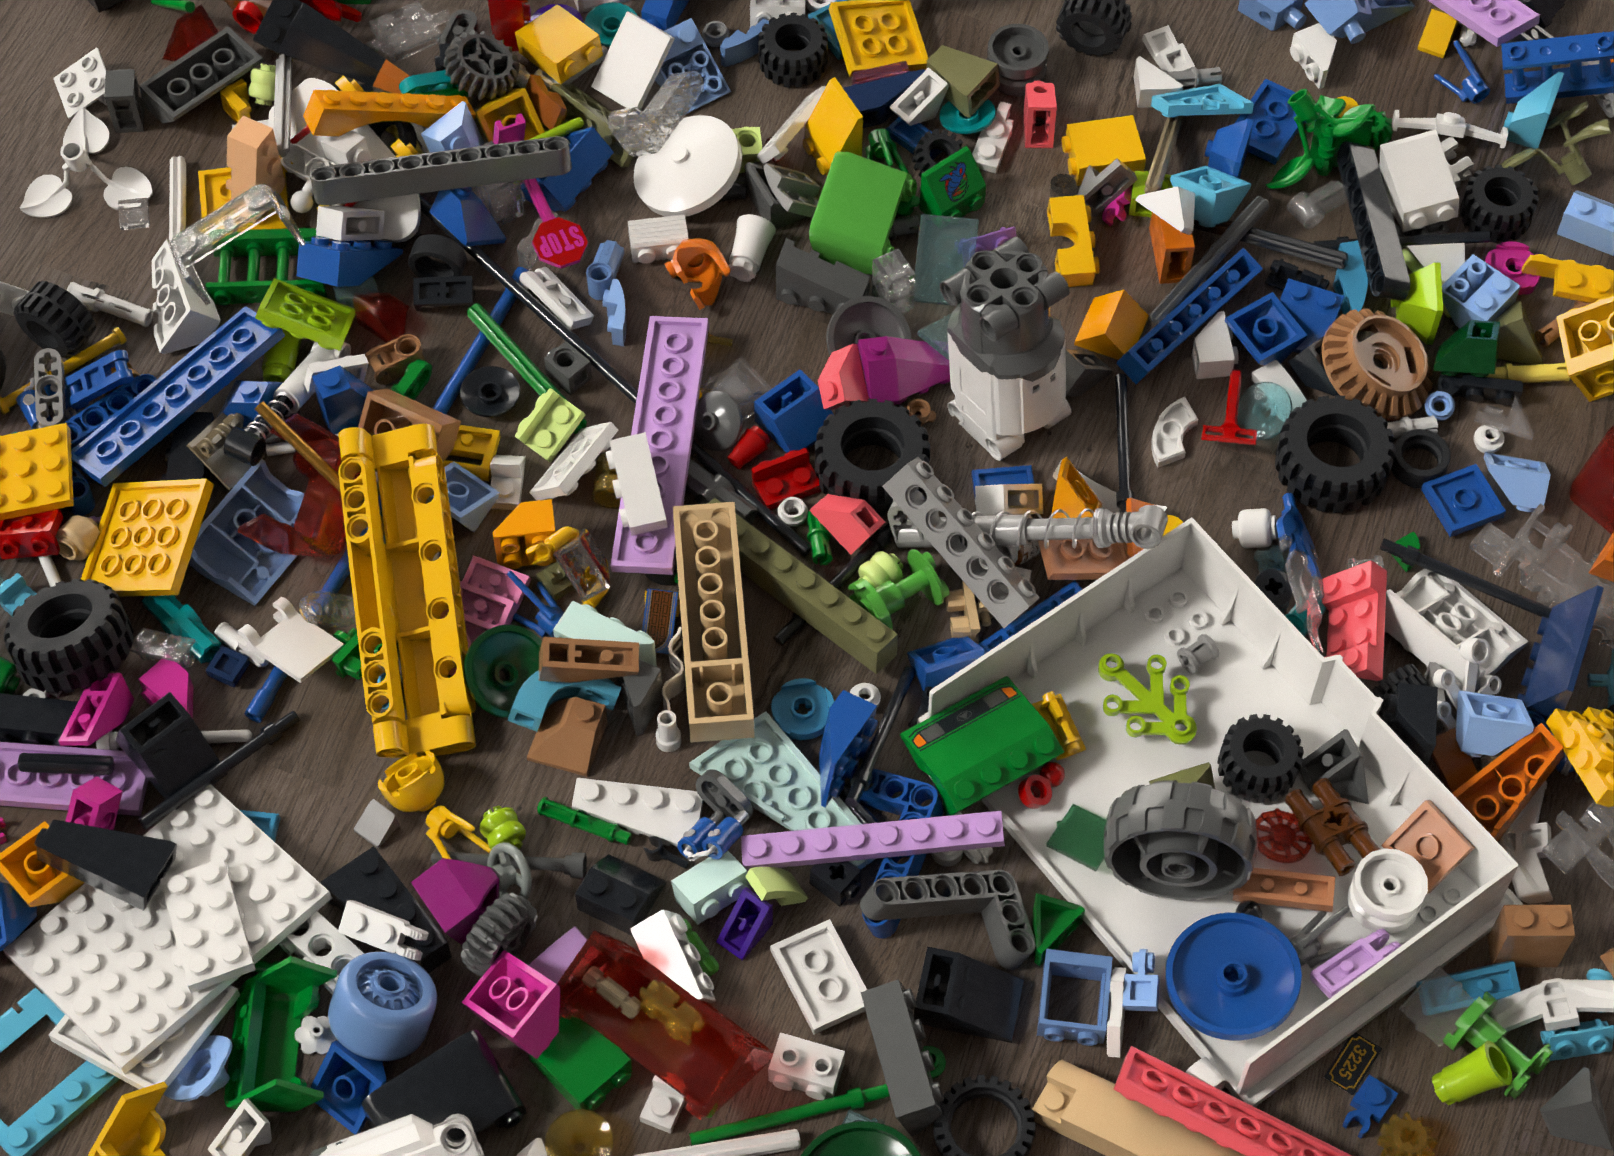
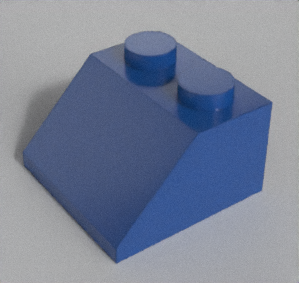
M1288 278L1280 301L1307 334V338L1293 352H1302L1325 335L1328 327L1340 315L1344 295Z

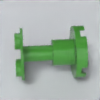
M916 549L908 552L907 559L912 575L896 584L889 580L874 588L863 578L851 583L848 586V590H854V594L849 596L850 599L890 629H893L890 615L904 608V600L920 591L932 603L941 605L944 602V598L950 595L946 583L939 579L935 572L936 563L927 551L923 554Z
M1486 991L1483 999L1478 997L1455 1023L1458 1030L1453 1035L1448 1032L1443 1043L1455 1051L1466 1041L1476 1049L1486 1041L1494 1042L1505 1055L1511 1070L1517 1074L1504 1092V1095L1506 1097L1510 1095L1517 1099L1528 1086L1527 1082L1531 1078L1530 1074L1532 1071L1538 1075L1550 1062L1549 1058L1554 1052L1550 1050L1551 1045L1548 1043L1532 1059H1529L1505 1038L1508 1031L1489 1016L1498 1000Z

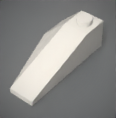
M166 239L152 259V288L157 290V301L153 303V312L158 313V323L154 325V337L159 352L162 354H168L200 344L217 330L220 323L215 303L173 242Z

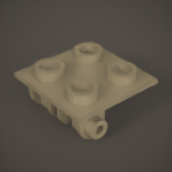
M221 413L186 445L228 490L251 468V465L224 454L225 440L230 431L235 427H243L244 418L239 413L229 414L228 416Z

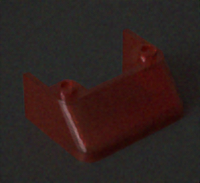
M297 413L284 420L337 473L339 472L342 460L339 437ZM272 427L271 433H273L274 435H276V436H278V437L284 439V438ZM295 449L293 455L294 466L301 474L310 479L294 527L281 523L263 513L239 526L237 532L279 554L331 558L342 552L346 542L341 493ZM361 471L356 473L353 479H356Z

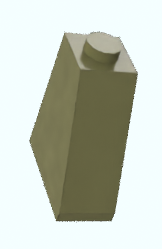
M944 45L927 60V68L929 67L949 85L944 97L966 117L970 118L1000 86L998 63Z

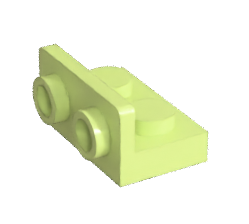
M549 388L546 393H543L537 399L531 414L520 422L515 437L551 463L586 414Z

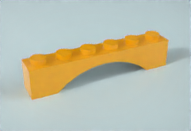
M313 90L303 117L313 136H341L353 129L382 121L412 122L429 128L462 101L466 102L473 119H475L476 114L467 97L460 95L445 96L435 94Z

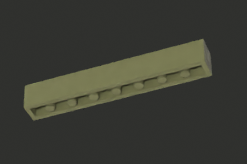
M713 498V499H712L709 503H707V504H711V503H721V502L718 501L716 498ZM736 514L742 574L875 674L879 673L897 656L898 634Z

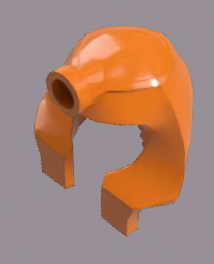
M701 238L682 240L674 252L673 259L664 263L671 277L679 276L683 284L688 282L702 283L700 288H691L690 291L699 310L715 302L722 281V275L727 277L731 272L720 249L710 240Z

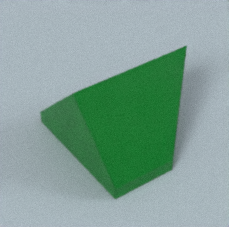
M1036 893L1031 921L1036 943L1034 963L1039 967L1044 962L1046 949L1056 950L1083 923L1085 909L1081 905Z

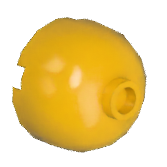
M429 750L424 751L427 756L418 757L416 752L400 758L384 771L387 775L384 782L380 779L378 781V788L390 805L402 812H424L431 809L436 804V800L443 790L445 784L442 767L434 753Z

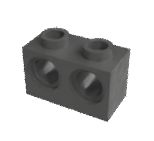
M120 69L106 71L105 100L115 132H144L145 105L135 70Z

